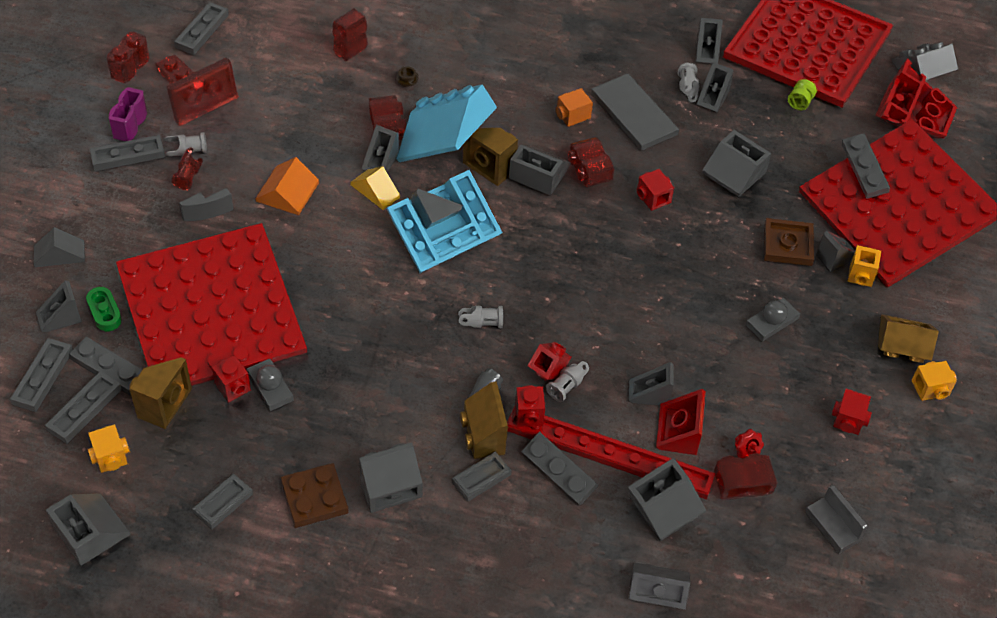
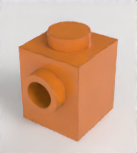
M580 88L558 96L556 114L569 127L591 118L593 102L583 89Z

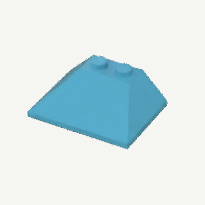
M470 170L454 176L445 184L428 191L431 194L463 205L462 209L455 216L428 229L425 228L409 198L386 208L419 273L503 233Z

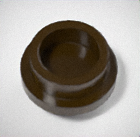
M410 66L400 68L396 75L398 84L405 87L414 86L419 79L416 70Z

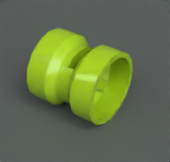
M807 79L799 80L794 86V90L788 96L790 106L796 110H805L817 92L815 84Z

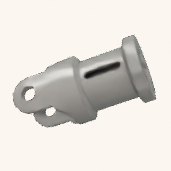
M683 63L678 69V75L681 77L679 88L688 96L689 102H695L699 97V80L696 78L698 69L693 63Z
M204 132L195 136H185V134L164 138V141L167 142L178 141L180 143L176 151H168L165 153L166 156H184L190 152L199 151L207 153Z
M473 306L471 308H462L458 313L459 323L463 326H472L474 328H481L482 326L503 327V306H498V308Z
M582 361L578 365L571 364L569 367H564L559 373L560 376L554 382H549L546 385L547 393L556 401L563 402L566 399V394L572 388H576L581 384L583 377L589 371V365Z

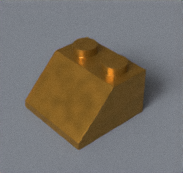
M478 128L463 144V163L496 186H499L509 177L510 159L517 151L518 139L502 128Z
M882 314L878 347L884 351L886 356L899 358V354L909 356V360L924 363L925 359L932 361L939 331L931 324Z
M177 358L143 368L138 377L133 378L129 389L137 418L166 429L192 390L186 359Z
M497 381L466 399L464 401V411L460 412L462 428L467 427L468 434H465L467 450L472 449L474 459L486 458L495 451L498 455H505L508 425Z

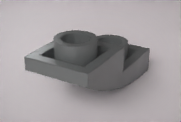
M227 188L207 198L200 192L179 202L184 221L209 219L234 210L232 195Z

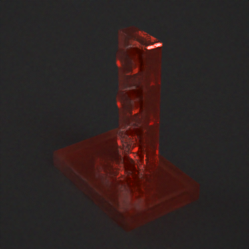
M175 54L155 63L157 71L171 83L166 87L175 122L179 126L238 98L231 61L227 58L195 73Z

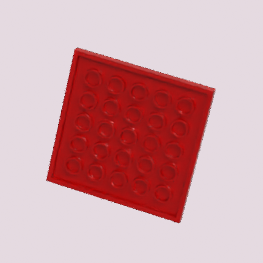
M761 0L724 50L723 58L792 87L799 80L807 79L816 86L817 92L815 97L843 108L891 33L893 24L833 0Z
M913 119L870 144L890 186L889 193L866 199L848 158L799 187V192L838 235L846 239L854 249L859 245L881 251L879 269L876 276L887 288L997 221V203Z
M263 223L116 261L147 367L177 358L186 359L191 386L214 380L212 367L221 360L228 359L234 355L247 370V368L267 359L276 362L307 353L305 340Z

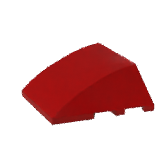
M907 58L888 86L875 116L896 127L913 119L931 138L944 139L958 107L938 88L933 89L925 81L926 76L923 73L919 75L911 67L912 62Z

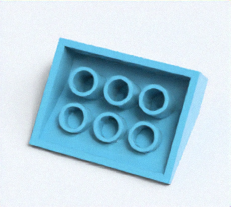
M482 84L474 87L468 85L462 90L457 91V89H453L447 94L438 93L431 98L423 97L416 103L417 107L410 113L397 156L398 162L458 150L497 108Z

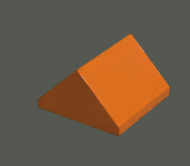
M294 157L275 167L257 195L256 202L300 215L319 184V179L297 157Z

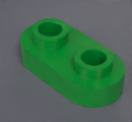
M96 287L90 290L86 300L96 326L102 331L117 329L122 322V318L111 291L105 287Z

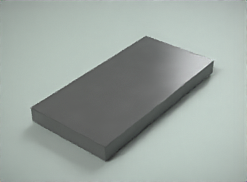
M629 74L592 88L591 95L641 151L678 135L679 129Z

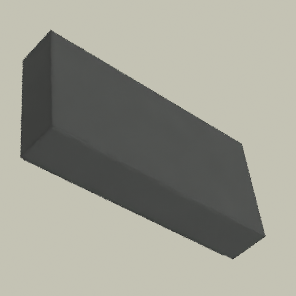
M495 451L454 476L452 484L465 500L469 502L511 476L512 470Z
M233 473L193 507V513L213 530L251 497L253 491Z

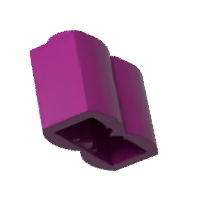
M127 87L119 95L118 103L110 110L109 122L114 139L129 141L136 136L138 126L147 117L143 90Z

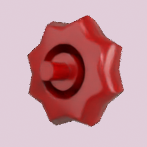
M752 429L739 434L735 438L734 445L737 450V456L746 459L748 462L760 456L761 449L764 447L762 434Z

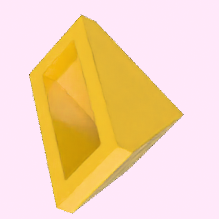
M383 166L368 169L350 182L353 188L382 210L400 198L399 192Z

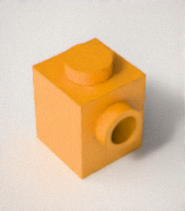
M857 245L850 263L847 282L872 287L879 269L881 251Z
M932 361L917 367L912 382L921 401L935 398L944 399L950 396L957 379L955 372L950 369L947 361Z
M115 424L88 433L93 446L88 449L92 464L98 463L101 473L117 470L121 466L128 464L125 454L129 453L130 450L126 438H119Z

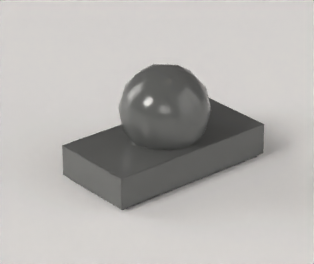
M785 298L779 301L773 300L768 302L761 312L748 319L746 326L763 342L798 320L800 313Z
M271 359L247 368L250 379L269 411L294 401L291 391L282 378L281 371L273 364Z

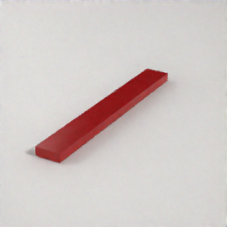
M515 405L507 421L508 432L532 440L540 431L560 450L642 478L672 459L545 415L543 426L517 427ZM676 460L691 480L699 497L707 500L716 473Z

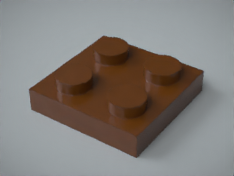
M766 218L764 223V261L812 266L814 262V223Z
M334 463L281 477L295 528L349 513Z

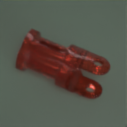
M192 147L185 150L178 164L179 170L172 177L173 185L183 190L191 189L192 179L194 175L198 174L203 163V158L195 160L192 157Z

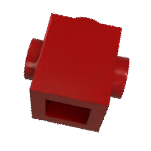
M660 169L639 176L636 191L638 197L652 211L672 202L674 186L670 179Z
M559 343L539 344L528 367L536 371V375L544 380L557 379L560 376V371L568 365L572 356L565 352L566 348Z
M235 355L221 360L212 367L215 385L228 403L251 391L248 372Z
M527 385L516 387L515 413L517 427L543 426L545 415L543 386Z
M845 389L841 401H836L831 415L836 417L833 427L847 433L859 435L862 426L867 427L872 412L867 411L871 396Z

